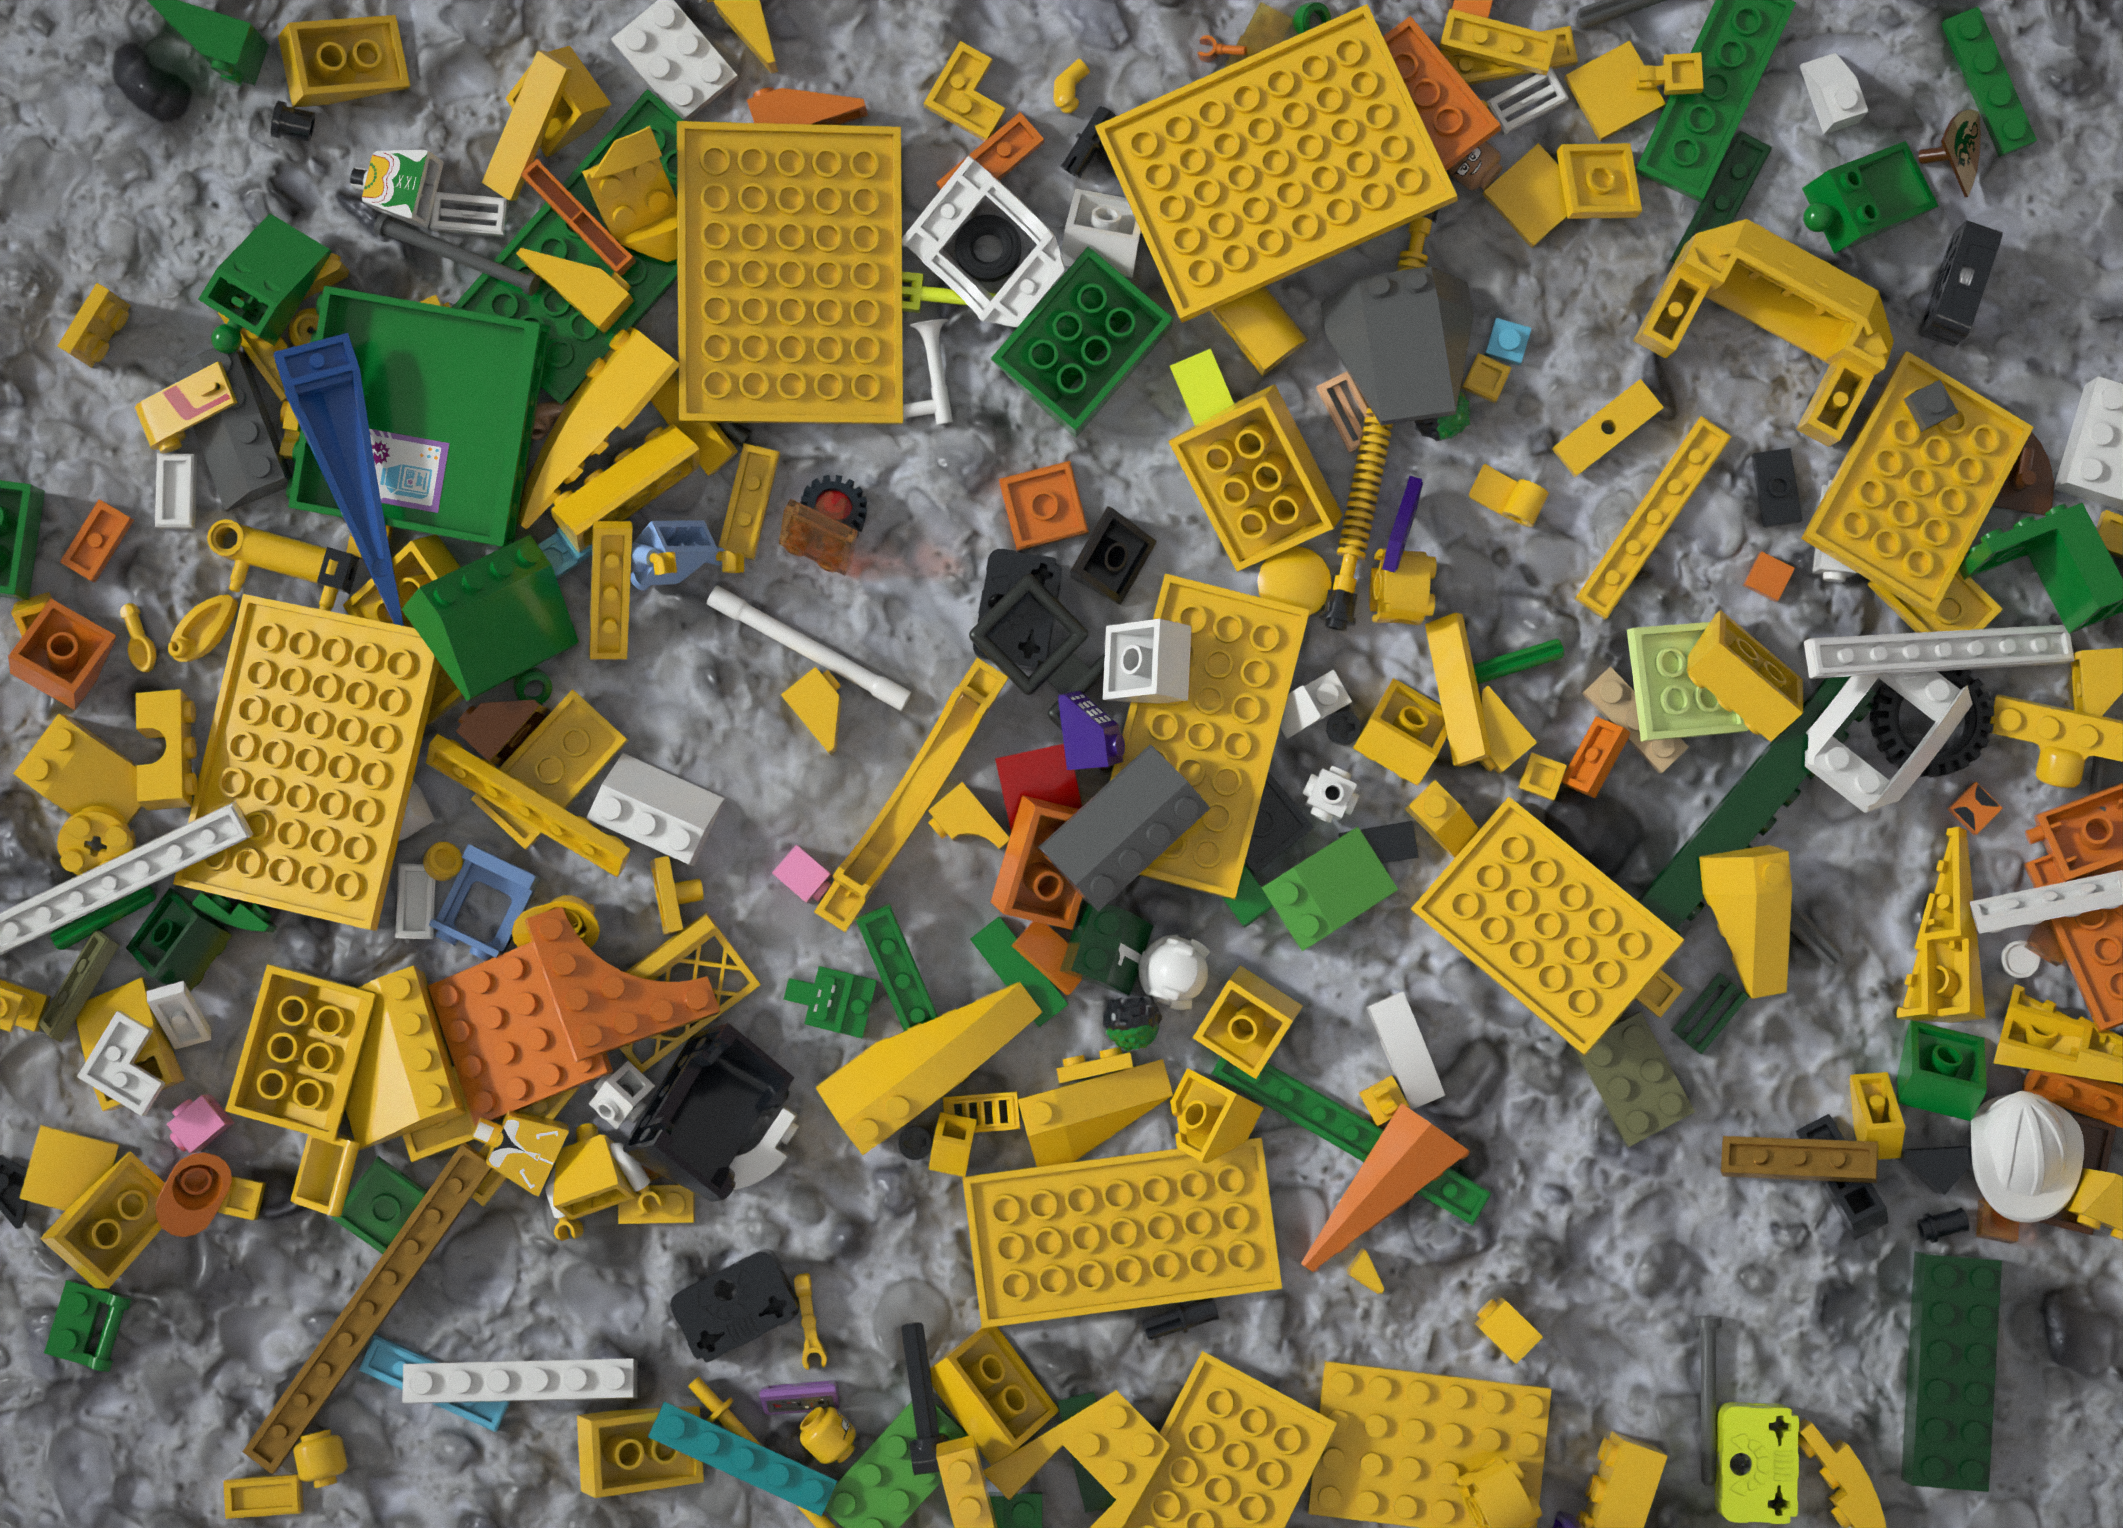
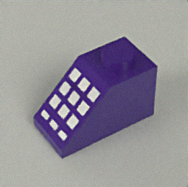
M1072 691L1058 695L1067 770L1109 767L1123 762L1125 741L1120 734L1119 724L1081 691Z

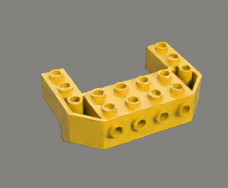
M1748 219L1696 233L1684 244L1633 341L1667 358L1677 349L1703 298L1706 297L1829 364L1796 430L1827 447L1839 442L1872 379L1876 374L1884 370L1894 343L1879 291Z

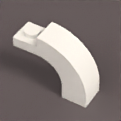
M784 1107L760 1143L751 1151L735 1156L729 1166L735 1172L733 1181L736 1182L734 1190L758 1183L773 1174L785 1163L790 1154L778 1146L781 1142L787 1145L797 1132L799 1126L794 1122L799 1116L788 1107Z

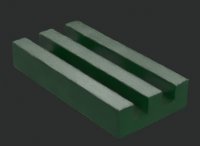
M1717 973L1670 1031L1698 1054L1702 1055L1749 996L1741 992L1735 984L1729 982L1724 975ZM1721 985L1725 988L1688 1034L1684 1032L1685 1026L1717 987ZM1731 994L1736 997L1699 1043L1696 1042L1694 1039Z

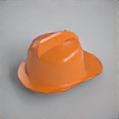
M202 1152L191 1154L177 1162L165 1182L155 1206L156 1219L162 1229L174 1236L187 1237L196 1235L207 1228L214 1219L232 1183L231 1169L226 1161L215 1154Z

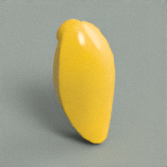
M228 594L218 595L195 606L177 625L168 645L169 654L177 661L191 662L209 653L221 641L233 621L238 608L237 599Z

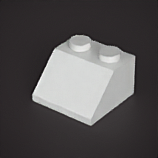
M1075 189L1065 225L1061 251L1065 266H1071L1089 246L1124 277H1133L1142 233L1127 199Z
M1164 619L1106 626L1103 700L1140 703L1188 701L1191 626Z

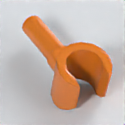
M1204 35L1199 40L1200 44L1211 45L1213 49L1208 53L1197 52L1201 61L1212 62L1218 55H1246L1247 46L1220 44L1212 36Z

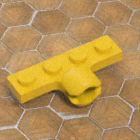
M1997 694L1995 697L1994 716L1991 717L1990 724H1994L1992 734L2029 741L2039 745L2040 754L2035 773L2037 779L2041 782L2062 788L2076 787L2082 781L2088 756H2098L2123 762L2122 720Z

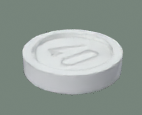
M2022 940L2008 943L2000 955V963L2003 970L2015 978L2031 976L2037 970L2040 962L2037 949L2031 943Z

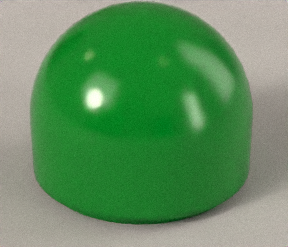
M1308 2L1296 10L1293 16V26L1298 35L1311 29L1309 20L1313 12L1320 17L1321 24L1331 20L1330 12L1324 4Z
M533 667L515 677L513 689L519 701L536 700L543 704L552 693V682L543 670ZM532 680L542 681V692L538 696L526 695L524 688L528 682Z

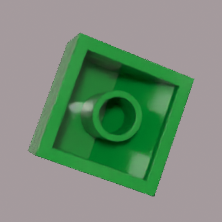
M1911 1020L1908 1025L1897 1073V1103L1971 1121L1987 1092L1984 1038Z

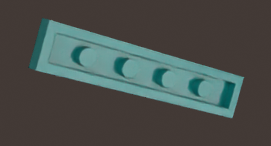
M667 1402L663 1403L648 1435L649 1438L819 1516H822L837 1483V1480Z

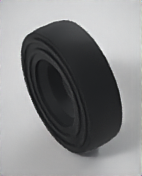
M987 214L972 218L964 224L956 238L955 253L960 267L978 281L995 282L1007 277L1017 267L1021 257V240L1017 230L1009 221L996 215ZM993 235L1001 241L1003 251L997 260L984 262L976 257L974 245L981 236Z

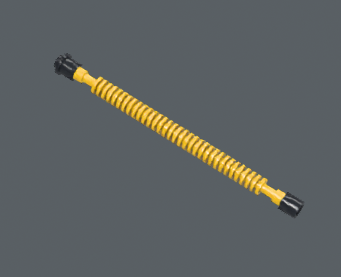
M1438 210L1410 222L1408 233L1411 234L1408 251H1400V260L1398 261V270L1396 271L1427 267L1425 264L1428 263L1429 257L1422 254L1425 237L1430 235L1432 222L1436 223ZM1367 408L1366 415L1372 417H1365L1364 424L1366 426L1362 430V434L1369 436H1361L1360 443L1365 445H1359L1358 452L1361 454L1357 455L1356 461L1358 463L1355 464L1354 468L1358 473H1353L1352 480L1356 482H1351L1350 489L1353 491L1349 492L1348 496L1353 501H1347L1346 507L1351 510H1345L1344 517L1348 519H1344L1342 525L1348 529H1341L1340 535L1345 538L1339 539V545L1343 547H1338L1336 553L1343 556L1340 574L1335 576L1333 590H1328L1325 609L1320 612L1319 616L1320 619L1326 621L1325 627L1338 631H1347V626H1354L1356 623V618L1353 616L1358 595L1354 594L1357 583L1354 574L1357 560H1365L1366 553L1363 551L1367 550L1368 544L1363 541H1369L1370 534L1366 532H1371L1372 525L1369 523L1373 522L1374 516L1369 513L1373 514L1376 510V506L1372 504H1377L1378 497L1374 495H1379L1380 488L1377 486L1381 485L1382 479L1377 476H1383L1384 469L1380 467H1385L1386 460L1383 458L1387 457L1388 451L1385 449L1389 448L1390 444L1386 439H1391L1392 432L1388 430L1393 429V424L1381 426L1370 408Z

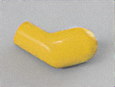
M1079 58L1058 75L1054 81L1053 101L1056 107H1060L1061 111L1065 114H1070L1078 108L1079 100L1075 97V85L1090 73L1089 68Z

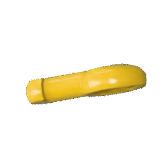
M126 603L121 607L120 615L121 619L125 620L130 636L127 648L128 656L136 669L147 673L153 670L156 663V648L154 642L145 635L139 617L141 612L138 606L134 603Z

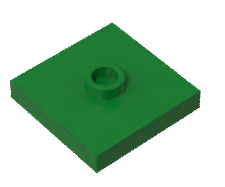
M377 1156L346 1197L341 1217L332 1216V1219L383 1254L428 1190L383 1158Z

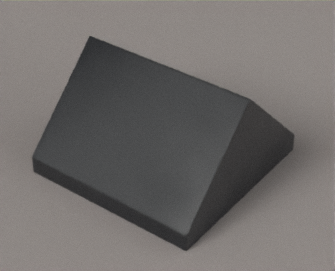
M1107 506L1071 568L1070 577L1116 604L1121 605L1157 541L1115 509Z

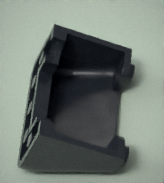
M729 1023L700 1031L686 1043L627 1138L623 1151L636 1162L710 1202L724 1200L732 1193L736 1182L733 1181L735 1172L729 1167L761 1112L772 1107L779 1108L787 1100L790 1094L788 1088L795 1077Z

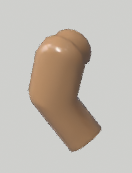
M570 399L562 405L557 401L544 402L537 405L532 433L533 440H541L547 435Z

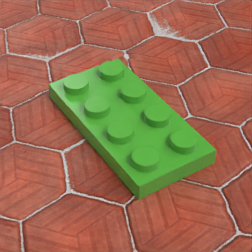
M912 1401L836 1483L825 1511L843 1528H900L942 1482L940 1472L914 1475L910 1454V1441H912V1438L917 1437ZM935 1402L939 1433L948 1435L949 1441L969 1436Z

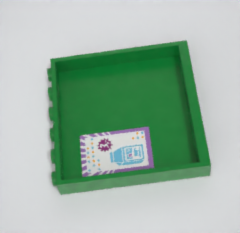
M324 286L323 293L318 296L316 303V313L319 316L317 330L312 333L310 342L345 333L349 335L360 368L385 525L501 547L515 541L550 326ZM301 429L299 441H296L292 451V460L295 463L293 477L289 479L286 489V496L289 499L288 508L343 517Z

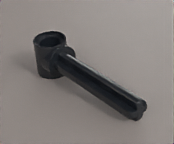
M922 1322L906 1323L902 1325L901 1332L917 1437L912 1438V1441H910L912 1468L916 1476L940 1472L936 1459V1444L949 1441V1437L945 1433H939L924 1325Z

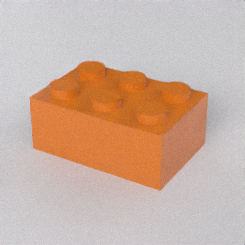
M1022 795L990 901L1001 913L1061 928L1073 929L1082 896L1038 847L1079 809Z

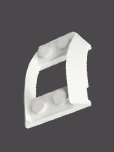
M971 156L964 160L902 237V245L916 254L928 268L952 288L972 308L982 322L1018 327L1066 271L1055 235L1019 198ZM986 196L1037 244L994 298L943 249Z
M1937 671L1851 676L1824 712L1807 730L1808 749L1805 751V767L1864 813L1894 802L1896 803L1933 760L1972 706L1968 686L1960 690ZM1878 678L1935 721L1926 736L1891 780H1888L1832 736Z

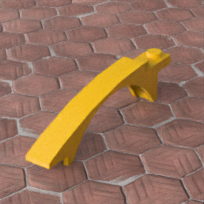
M978 657L975 659L959 686H956L950 695L940 717L897 788L864 836L833 874L834 882L815 909L814 913L844 933H847L955 767L1009 679L1008 676Z

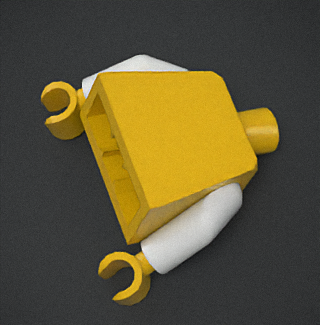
M591 1123L582 1124L576 1128L577 1143L561 1148L556 1158V1164L545 1185V1192L553 1216L559 1220V1223L555 1226L554 1235L561 1241L569 1239L567 1226L570 1228L574 1239L582 1236L584 1232L583 1225L577 1218L636 1198V1191H639L641 1194L638 1202L639 1208L645 1213L653 1212L648 1204L649 1195L655 1197L660 1207L666 1203L665 1195L661 1191L650 1189L648 1184L651 1181L640 1163L624 1153V1145L622 1143H615L606 1135H599L598 1126Z

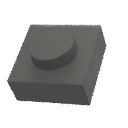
M1941 380L1910 394L1904 399L1921 432L1958 413Z

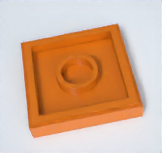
M1070 461L998 479L1017 552L1089 534Z

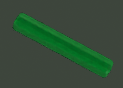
M1553 639L1473 664L1477 685L1563 658L1565 656L1564 648L1560 639Z
M148 885L67 923L50 934L52 942L58 950H65L89 937L96 930H102L155 901L157 897L151 885Z

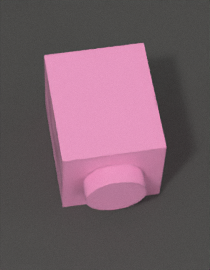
M795 845L772 872L774 876L806 903H810L813 898L819 902L832 885L828 881L833 875L798 845Z

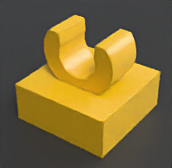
M1392 1075L1358 1092L1376 1126L1390 1120L1401 1103L1410 1108Z

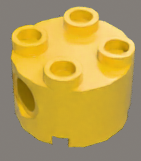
M1379 548L1373 559L1381 560L1379 568H1371L1369 582L1370 611L1377 612V614H1373V617H1371L1372 621L1376 623L1421 625L1425 616H1433L1435 610V595L1430 594V579H1434L1436 575V557L1428 556L1423 551H1404L1398 571L1396 570L1394 573L1382 569L1387 549Z
M1497 1456L1479 1468L1456 1479L1457 1484L1465 1486L1459 1489V1492L1477 1528H1530L1536 1524L1537 1518L1543 1516L1536 1499L1532 1495L1527 1497L1521 1485L1525 1481L1523 1473L1514 1460L1507 1462L1504 1458L1502 1459Z

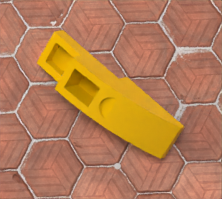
M1805 1418L1799 1422L1798 1447L1809 1459L1813 1456L1816 1457L1823 1466L1818 1472L1833 1490L1839 1487L1836 1492L1828 1497L1835 1507L1830 1512L1843 1528H1887L1881 1504L1873 1484L1850 1446L1840 1439L1830 1446L1812 1422Z

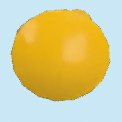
M1300 546L1291 547L1267 558L1260 568L1257 580L1259 597L1310 610L1309 617L1319 611L1324 605L1328 590L1332 586L1330 570L1323 558L1311 549Z

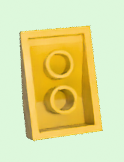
M396 15L289 22L278 35L292 108L330 105L408 89L410 87Z
M60 713L13 773L42 796L71 815L81 812L82 809L90 806H101L120 813L125 818L124 823L129 825L143 807L137 802V765L73 717Z
M130 1151L66 1209L40 1239L95 1289L110 1288L162 1229L156 1219L155 1206L165 1182Z
M700 1406L677 1407L700 1418ZM661 1408L612 1410L577 1415L581 1492L594 1498L703 1483V1462L648 1437Z

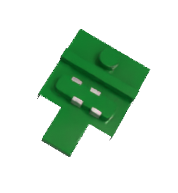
M819 966L814 984L789 978L783 1000L808 1006L805 1025L863 1039L877 980Z

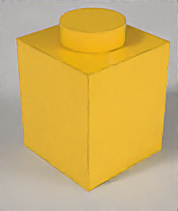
M940 1112L933 1138L928 1170L966 1177L977 1119Z

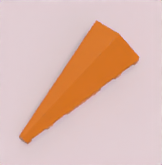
M1401 1103L1301 1264L1314 1273L1318 1271L1323 1263L1335 1254L1341 1253L1348 1248V1244L1361 1234L1369 1232L1411 1200L1416 1192L1431 1181L1441 1177L1443 1172L1458 1160L1466 1158L1470 1151Z

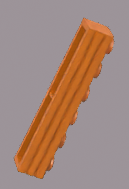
M538 159L533 161L521 173L523 179L619 276H622L636 263L634 257Z

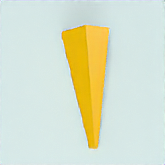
M1961 827L1947 828L1946 835L1949 837L1946 852L1944 859L1938 861L1936 870L1939 872L1936 888L1934 893H1929L1914 947L1918 953L1912 974H1907L1904 983L1908 986L1903 1007H1898L1896 1012L1897 1018L1901 1020L1955 1023L1986 1018L1977 928L1970 907V901H1974L1967 830Z
M2014 984L1994 1064L2123 1084L2122 1036L2110 1030L2099 1033L2094 1022L2082 1016L2078 1020L2057 1011L2056 1003L2048 999L2042 1003L2026 995L2024 987Z

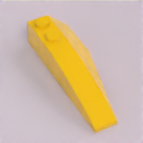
M630 326L627 331L622 329L613 337L609 344L611 347L610 351L603 359L599 357L590 364L585 372V375H587L586 379L558 417L540 450L522 494L518 523L526 530L560 496L561 490L558 488L562 482L564 484L574 482L584 471V460L596 453L600 455L609 446V442H607L609 434L618 426L624 430L680 366L674 358L639 330Z
M1019 981L976 999L975 1002L957 1010L955 1008L926 1023H919L908 1028L907 1031L875 1042L818 1084L816 1090L841 1128L860 1153L864 1155L971 1074L1037 1018L1042 1011Z

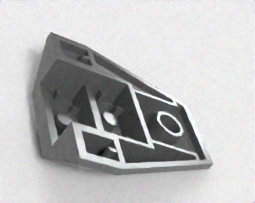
M1432 266L1356 277L1321 303L1326 338L1381 426L1456 415L1474 317L1469 287L1466 281Z

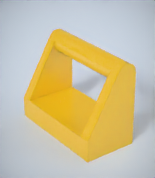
M340 1133L337 1134L336 1141L308 1134L290 1201L330 1216L341 1217L360 1142Z

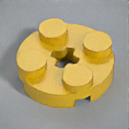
M101 806L84 808L81 812L75 813L73 816L71 815L59 832L57 848L61 856L60 863L69 872H73L76 875L83 874L135 849L137 845L133 829L130 831L129 826L124 823L125 818L115 810ZM94 836H98L101 838V844L106 845L107 849L96 851L88 845L87 841H92Z

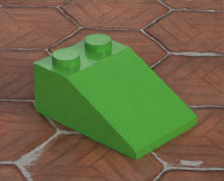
M1359 827L1354 828L1261 887L1302 951L1399 890Z

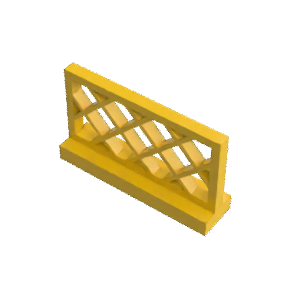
M708 911L625 971L633 976L658 981L655 979L666 972L665 981L662 982H669L671 968L678 962L694 964L692 980L697 979L698 965L721 968L718 989L712 988L714 994H717L716 1001L720 1009L717 1015L699 1020L692 1026L690 1024L686 1025L685 1031L678 1036L659 1034L650 1037L657 1039L655 1053L643 1062L633 1052V1044L620 1048L631 1064L641 1073L761 985L718 928ZM713 936L716 937L724 948L722 963L699 960L701 945ZM697 949L695 959L685 958ZM727 953L736 965L726 963ZM725 969L741 971L750 983L739 991L723 990ZM721 995L731 996L720 1004ZM661 1040L670 1041L659 1050Z

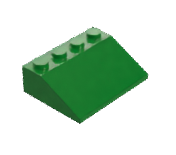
M1088 246L996 351L991 360L1051 418L1077 438L1169 332L1173 325V317Z
M531 535L419 587L401 609L467 701L579 643L552 564Z

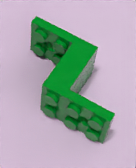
M2064 503L2045 513L2046 517L2036 520L2034 516H2029L2015 523L2012 530L2003 532L2002 528H1998L1985 534L1980 538L1981 544L1968 550V557L1958 568L1965 580L2028 556L2069 634L2123 613V578L2083 503L2069 508Z

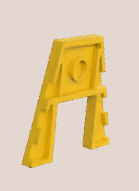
M1115 1390L986 1468L983 1473L1008 1500H1011L1064 1446L1116 1499L1090 1528H1123L1170 1449L1171 1444Z

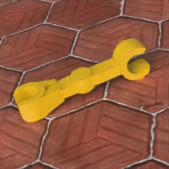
M809 1273L797 1274L794 1278L796 1296L797 1298L799 1297L802 1316L801 1325L805 1335L802 1364L806 1370H809L808 1355L815 1352L821 1356L823 1368L827 1363L828 1356L817 1334V1319L814 1315L811 1296L813 1294L811 1276Z

